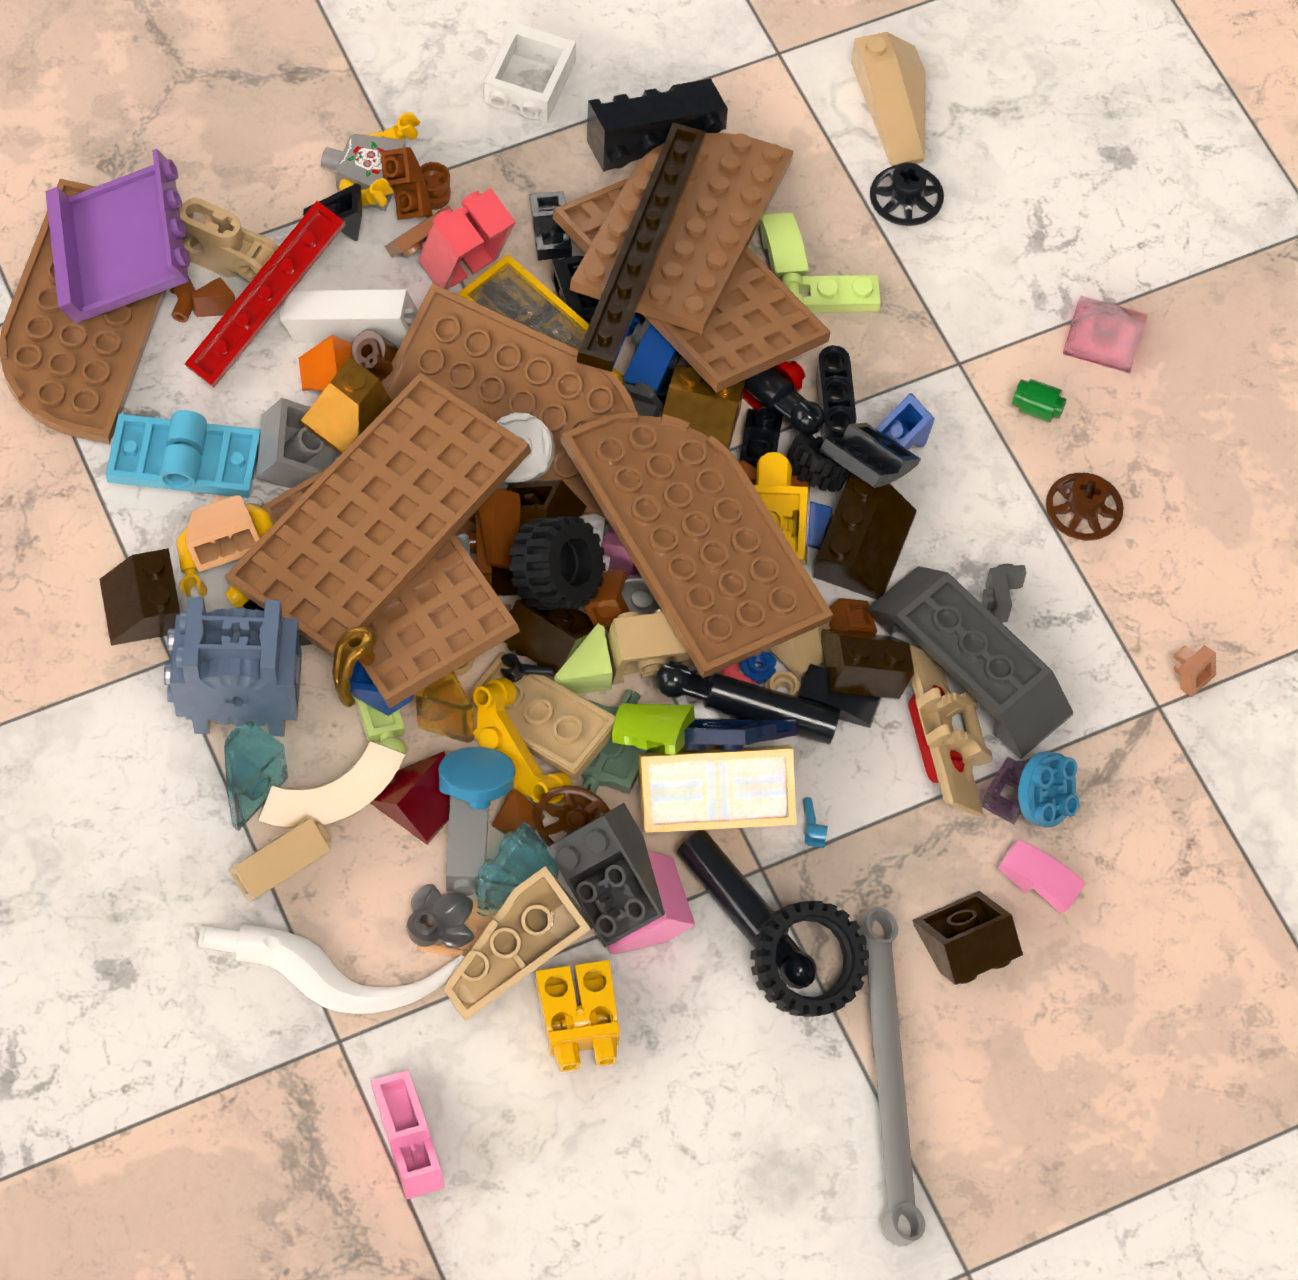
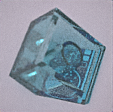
M250 719L241 728L237 727L232 730L226 738L224 745L227 796L232 825L238 831L264 805L271 785L280 787L288 779L284 745Z

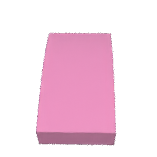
M1022 840L1014 842L998 866V869L1023 892L1026 893L1034 889L1060 914L1070 908L1085 885V882L1065 865Z

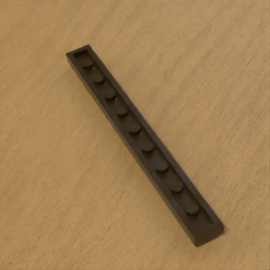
M672 123L579 348L577 363L612 372L703 146L706 131Z

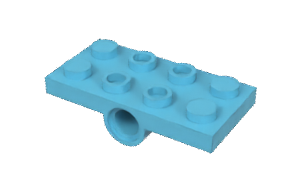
M189 410L176 411L172 414L171 419L118 414L106 479L109 483L226 496L240 495L244 498H250L259 453L261 429L207 424L204 416Z

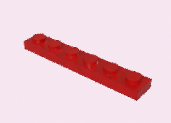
M316 201L184 365L214 388L345 227V221L319 201Z

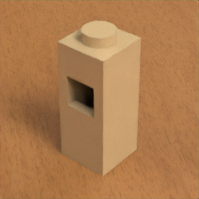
M309 818L236 863L228 871L246 900L252 901L330 852L331 849L327 844L330 841V837L320 822L314 823Z

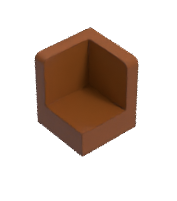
M624 569L602 572L604 580L602 586L597 587L599 593L595 598L590 599V603L587 606H583L594 627L599 623L604 626V629L610 628L614 618H617L620 614L630 612L621 595L625 580L627 579Z

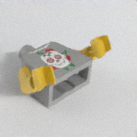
M407 112L399 117L396 125L384 131L364 135L353 134L349 137L344 151L329 147L325 148L321 159V167L336 170V189L338 191L358 183L361 185L362 207L372 206L386 212L394 193V186H390L388 181L383 178L380 151L405 148L406 141L404 140L406 137L410 140L417 138L418 131L415 126H419L420 121L413 113Z

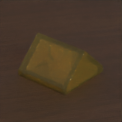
M454 671L416 693L418 729L465 743L474 741V734L472 733L474 731L473 706Z

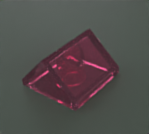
M1081 295L1063 354L1130 373L1148 314Z

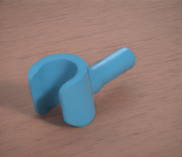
M806 797L803 799L807 824L805 844L824 848L828 826L816 824L812 798Z

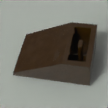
M562 480L510 483L507 488L508 491L516 492L520 495L519 533H521L520 527L524 523H529L534 518L579 517L583 515L587 507ZM491 566L492 588L497 596L518 595V587H514L511 581L513 578L512 571Z

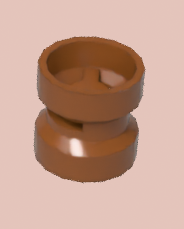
M425 163L420 168L428 189L431 210L441 209L449 203L451 197L450 172L441 163Z

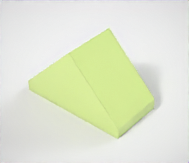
M598 623L556 673L554 677L555 682L576 694L612 690L613 672L604 626Z

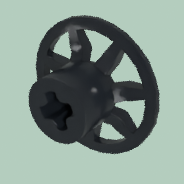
M907 162L889 167L880 172L872 182L870 199L876 212L887 221L903 226H914L928 222L939 213L944 202V192L941 183L931 172L918 164ZM888 176L892 181L890 186L878 187L883 179ZM928 179L933 186H926V180ZM937 193V203L933 207L926 201L924 196ZM876 194L884 197H893L882 208L877 201ZM899 204L904 205L905 219L895 217L889 213L894 211ZM917 204L921 210L928 214L912 219L913 205Z

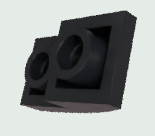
M748 408L739 463L741 460H744L757 468V463L761 456L771 452L777 453L783 419L780 413L772 412L769 409L756 410Z

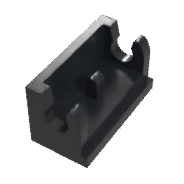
M573 256L560 260L559 258L552 259L551 279L557 297L590 324L599 300L570 290L571 279L578 268L573 267L578 266L584 256Z

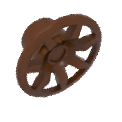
M1085 472L1072 473L1060 478L1052 485L1046 499L1047 513L1054 526L1067 536L1079 540H1098L1110 535L1119 526L1123 517L1124 507L1119 492L1109 481L1095 474ZM1074 481L1072 489L1064 486L1065 484ZM1057 491L1065 499H1068L1066 503L1053 507V497ZM1110 495L1115 501L1117 511L1105 505L1106 498ZM1072 511L1074 517L1070 527L1068 528L1060 522L1056 514H1067ZM1098 514L1115 520L1109 527L1102 530L1098 521ZM1083 519H1088L1089 526L1094 533L1085 534L1075 530Z
M570 785L560 786L548 791L538 802L534 817L535 825L539 836L549 847L555 843L549 835L557 834L563 830L568 835L598 818L602 813L605 814L610 811V809L599 796L585 788ZM564 794L563 806L548 803L553 797ZM543 810L553 817H559V820L544 828L542 821Z

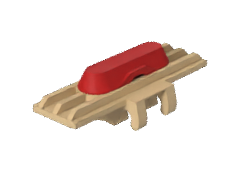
M910 645L914 675L911 678L914 694L908 702V707L927 776L933 783L940 784L944 803L975 816H980L983 814L972 772L973 765L981 766L988 764L993 760L991 750L986 748L976 713L978 708L977 700L967 692L960 695L957 693L952 694L949 690L943 668L924 650ZM962 714L966 732L961 729L954 731L951 722L953 721V716Z

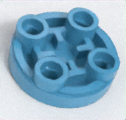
M486 747L461 748L446 755L439 765L440 792L468 802L469 807L482 810L488 808L492 800L506 795L514 788L515 766L507 755L495 749Z
M1043 751L1037 753L1028 761L1021 774L1018 799L1021 812L1029 823L1047 828L1054 827L1061 823L1066 816H1074L1077 813L1079 799L1075 795V775L1077 773L1075 759L1065 757L1060 753Z

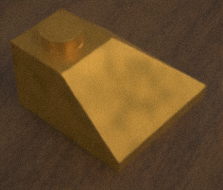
M349 357L299 423L341 455L392 401L379 378Z

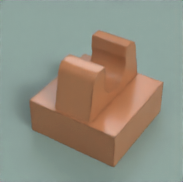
M1204 645L1197 652L1183 646L1174 654V658L1179 661L1174 666V670L1180 675V689L1189 696L1195 695L1216 676V652Z

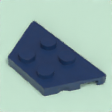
M695 718L684 730V750H704L706 745L717 744L720 745V750L740 751L743 750V745L796 736L797 720Z

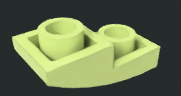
M793 212L764 214L759 226L763 249H768L771 271L777 277H782L792 272L806 275L809 271L807 257Z

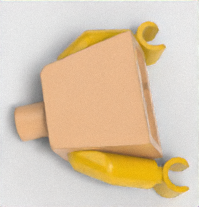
M240 495L229 498L219 496L214 498L209 505L193 510L190 515L189 525L179 535L176 542L181 572L185 573L180 582L181 591L187 597H192L191 589L197 585L198 592L205 597L208 589L205 583L196 575V570L202 572L242 558L274 525L269 513L254 504L245 505Z

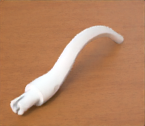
M244 923L241 924L240 930L202 925L198 943L200 949L236 954V961L273 967L315 1003L332 1011L350 1014H372L390 1011L416 1002L447 983L465 958L463 955H460L430 976L415 983L393 987H371L360 985L345 977L322 949L309 939L283 930Z

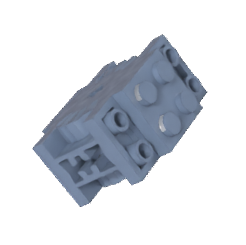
M188 597L187 611H181L180 615H176L175 629H168L167 650L171 651V662H165L164 685H168L167 700L168 702H174L176 717H186V720H192L194 734H209L210 722L214 720L216 724H233L236 727H248L252 724L258 727L265 726L267 723L269 736L284 737L285 720L297 721L302 663L298 619L283 618L281 600H265L264 611L246 608H223L206 612L204 597Z

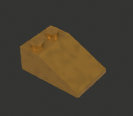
M676 365L662 415L665 414L690 422L689 427L703 433L707 437L714 436L729 450L740 414L745 380L716 393L692 367Z

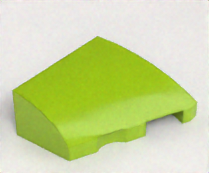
M622 703L614 720L612 741L613 743L633 745L646 750L664 745L665 754L676 755L685 745L684 730L695 720L694 705Z

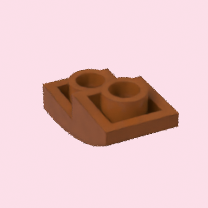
M411 147L380 151L383 178L388 181L390 186H394L397 219L403 220L432 216L426 182Z

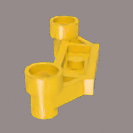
M507 678L490 680L486 685L477 687L473 693V700L477 705V729L472 733L480 746L498 750L512 760L515 766L514 788L521 794L532 798L536 803L551 789L566 785L573 786L570 777L563 772L548 775L542 773L506 713L505 708L511 706L516 699V688L512 681ZM564 794L553 797L548 803L564 802Z

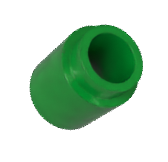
M1021 379L1014 394L1012 406L1019 408L1021 413L1051 423L1053 417L1060 419L1067 399L1061 397L1062 389L1034 379L1029 381Z

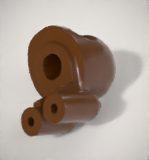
M373 330L363 331L354 339L351 346V355L355 361L379 378V380L386 379L393 371L391 363L398 351V347L393 342Z

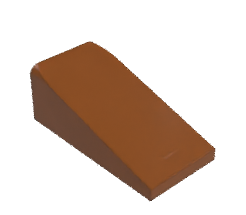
M497 488L478 509L487 564L509 570V563L512 562V557L509 555L510 548L514 547L513 539L516 533H519L520 495L516 492Z

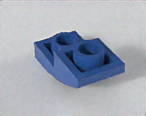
M652 324L649 325L627 369L623 382L635 386L636 382L644 383L654 388L657 395L668 368L672 367L678 352Z

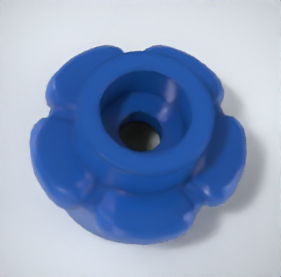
M762 652L760 655L752 656L740 663L741 671L744 675L758 684L766 683L776 673L774 668L776 666V659L769 652ZM761 663L762 667L758 668L755 664Z

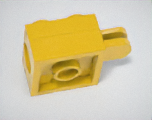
M767 453L761 456L757 463L756 485L754 487L801 563L807 565L810 491L808 487L791 486L792 467L787 457L781 453Z

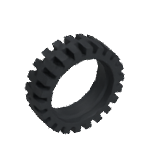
M802 901L775 911L768 916L769 919L761 924L759 927L761 931L755 935L753 944L756 947L751 951L750 959L755 960V966H752L751 970L752 975L758 976L759 981L756 982L759 990L766 992L764 997L769 1003L777 1004V1009L782 1012H790V1015L814 1017L840 1010L845 1007L846 1003L851 1002L857 996L855 992L861 990L864 985V981L861 980L862 976L868 973L869 966L864 965V960L869 959V951L863 950L862 944L867 943L865 936L858 934L857 930L860 927L856 921L848 919L850 915L844 910L838 911L836 905L831 903L824 904L823 901ZM802 921L818 922L830 929L838 939L843 954L842 973L837 984L826 994L817 997L802 996L789 989L781 979L776 964V948L782 934L793 924Z

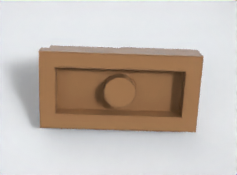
M447 206L385 245L384 247L391 258L400 253H403L406 258L421 249L420 241L428 238L429 235L427 233L434 224L433 219L442 211L451 209V207Z

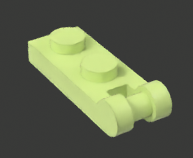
M792 272L783 275L781 278L782 282L812 313L880 311L881 301L878 275L801 276L798 273ZM809 292V296H803L800 293Z

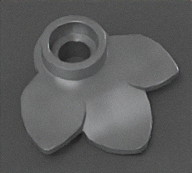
M434 884L424 885L411 899L413 913L409 916L406 926L410 939L415 944L423 947L432 946L436 942L450 948L467 945L474 940V934L464 925L472 912L473 901L459 893H448L442 896Z

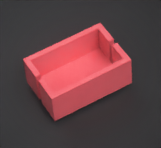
M491 188L482 194L479 191L473 192L461 202L462 208L459 207L453 212L451 209H446L433 219L434 224L427 233L429 236L422 245L423 250L418 261L436 285L449 290L467 279L468 275L460 265L461 260L473 275L498 259L512 231L515 220Z

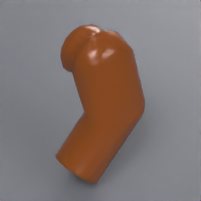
M189 276V282L170 289V292L176 294L178 298L171 316L181 323L188 321L193 310L191 294L196 290Z

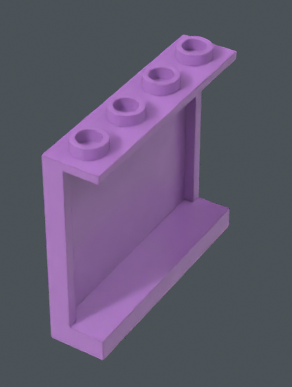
M158 149L152 150L154 165L68 197L59 187L45 191L58 307L75 323L189 282L187 267L190 266V259L184 248L183 237L186 236V229L180 218L179 208H182V200L177 191L175 181L178 179V171L174 162L171 159L167 160Z

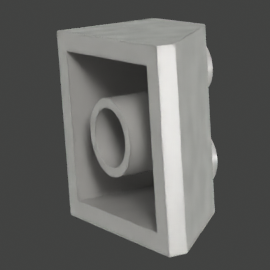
M281 398L262 414L256 478L287 488H293L331 466L340 456L337 451L299 423L311 407Z

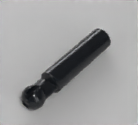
M773 367L745 379L744 389L770 411L778 412L791 422V426L796 432L803 433L804 435H813L822 429L825 416L820 405L813 401H808L795 390V385Z
M680 662L663 664L659 668L656 677L658 689L669 698H678L683 695L703 700L704 708L740 719L797 720L798 736L830 745L837 728L840 709L718 673H714L709 678H702L701 675L691 673L688 667Z
M700 830L680 845L676 855L755 948L756 945L753 944L755 935L761 931L759 927L764 921L769 919L768 916L774 913V911L707 831ZM787 929L777 944V968L781 979L787 986L795 989L806 988L815 980L817 965L809 954L803 952L788 935L789 929Z

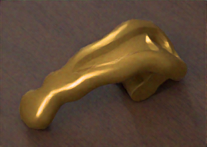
M354 627L346 631L335 646L332 675L338 699L346 707H351L355 704V699L350 692V678L353 674L355 663L360 661L364 666H369L375 659V654L371 652V649L376 644L377 636L372 629L367 627Z

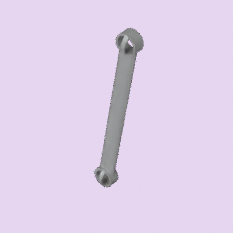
M875 907L859 917L857 924L860 928L857 932L859 935L865 936L867 942L864 944L865 950L869 951V959L866 961L867 966H869L868 984L888 1210L882 1216L881 1227L887 1240L893 1245L901 1247L907 1246L922 1237L925 1231V1220L921 1211L915 1206L892 941L898 935V925L896 919L888 910ZM875 920L881 924L884 930V939L879 938L872 931ZM901 1214L910 1223V1237L904 1235L898 1228Z

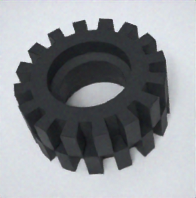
M803 433L799 434V436L796 435L786 455L792 467V475L799 476L798 480L801 482H809L811 487L816 485L823 491H826V489L830 492L840 491L850 471L819 451L824 442L822 437L817 436L815 438L813 435H804Z

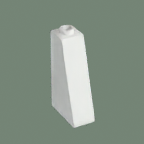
M407 289L293 290L286 298L285 304L280 308V321L293 340L319 344L329 336L334 335L353 343L354 339L363 331L373 330L393 342L399 349L418 310Z

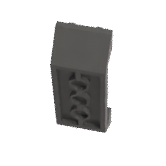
M918 566L867 607L866 611L891 636L901 628L997 719L998 724L995 735L1020 759L1073 716L1074 712L1053 670L948 572Z

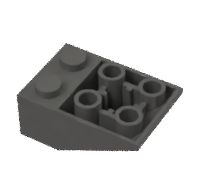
M625 803L620 804L547 847L604 947L613 944L665 915L644 836Z

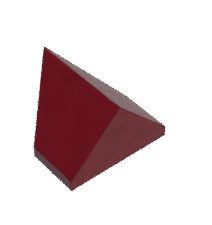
M445 751L398 770L385 789L370 802L371 805L426 845L449 821V795L443 794L439 790V765L445 757Z

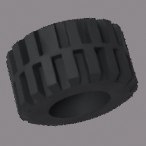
M573 516L534 518L529 523H524L520 527L521 533H516L513 539L515 545L510 548L509 553L512 557V562L509 563V571L513 573L511 581L514 587H518V596L521 599H526L528 606L536 607L537 610L579 609L581 606H587L590 603V599L595 598L599 593L597 587L602 586L604 580L602 572L605 571L606 564L603 563L604 548L600 547L601 539L598 533H593L594 527L590 523H584L583 518Z

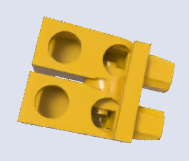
M610 960L575 965L574 981L579 1005L576 1003L570 966L535 971V987L540 1002L549 1055L555 1056L560 1072L579 1069L581 1066L579 1051L593 1049L596 1066L615 1064L620 1029Z

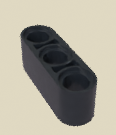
M831 345L825 347L820 352L816 373L818 404L823 409L825 416L821 429L823 440L825 438L843 437L848 425L856 424L857 419L849 353L840 346ZM835 396L841 399H833L831 397ZM833 427H842V428H844V429H843V430H838V429H835V428H833Z

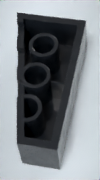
M711 78L672 85L668 92L663 93L656 88L644 91L641 97L630 99L627 94L615 95L613 102L601 103L600 99L588 100L587 143L603 172L613 168H622L630 162L642 159L651 150L664 144L672 123L706 131V133H719L721 130L726 129L728 108Z

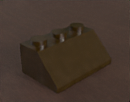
M851 473L817 555L813 578L877 600L886 592L917 510L890 483L874 488Z

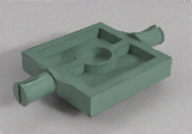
M626 690L621 704H637L641 696L636 691H634L632 696V690ZM589 700L616 716L619 707L604 706ZM611 738L581 775L585 780L582 788L596 794L599 786H608L630 794L639 775L638 753H649L650 749L646 750L633 745L613 743Z

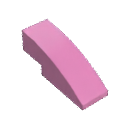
M409 1070L371 1080L375 1100L406 1200L444 1189L442 1169Z

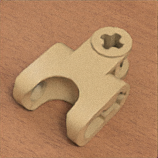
M195 197L190 198L182 204V208H179L180 218L186 232L189 233L184 240V248L188 253L190 261L223 277L230 278L241 275L251 282L279 248L270 238L241 227L239 218L233 213L205 200ZM194 212L202 213L205 216V221L201 223L189 218L188 215ZM197 244H202L204 249L194 250L193 247Z

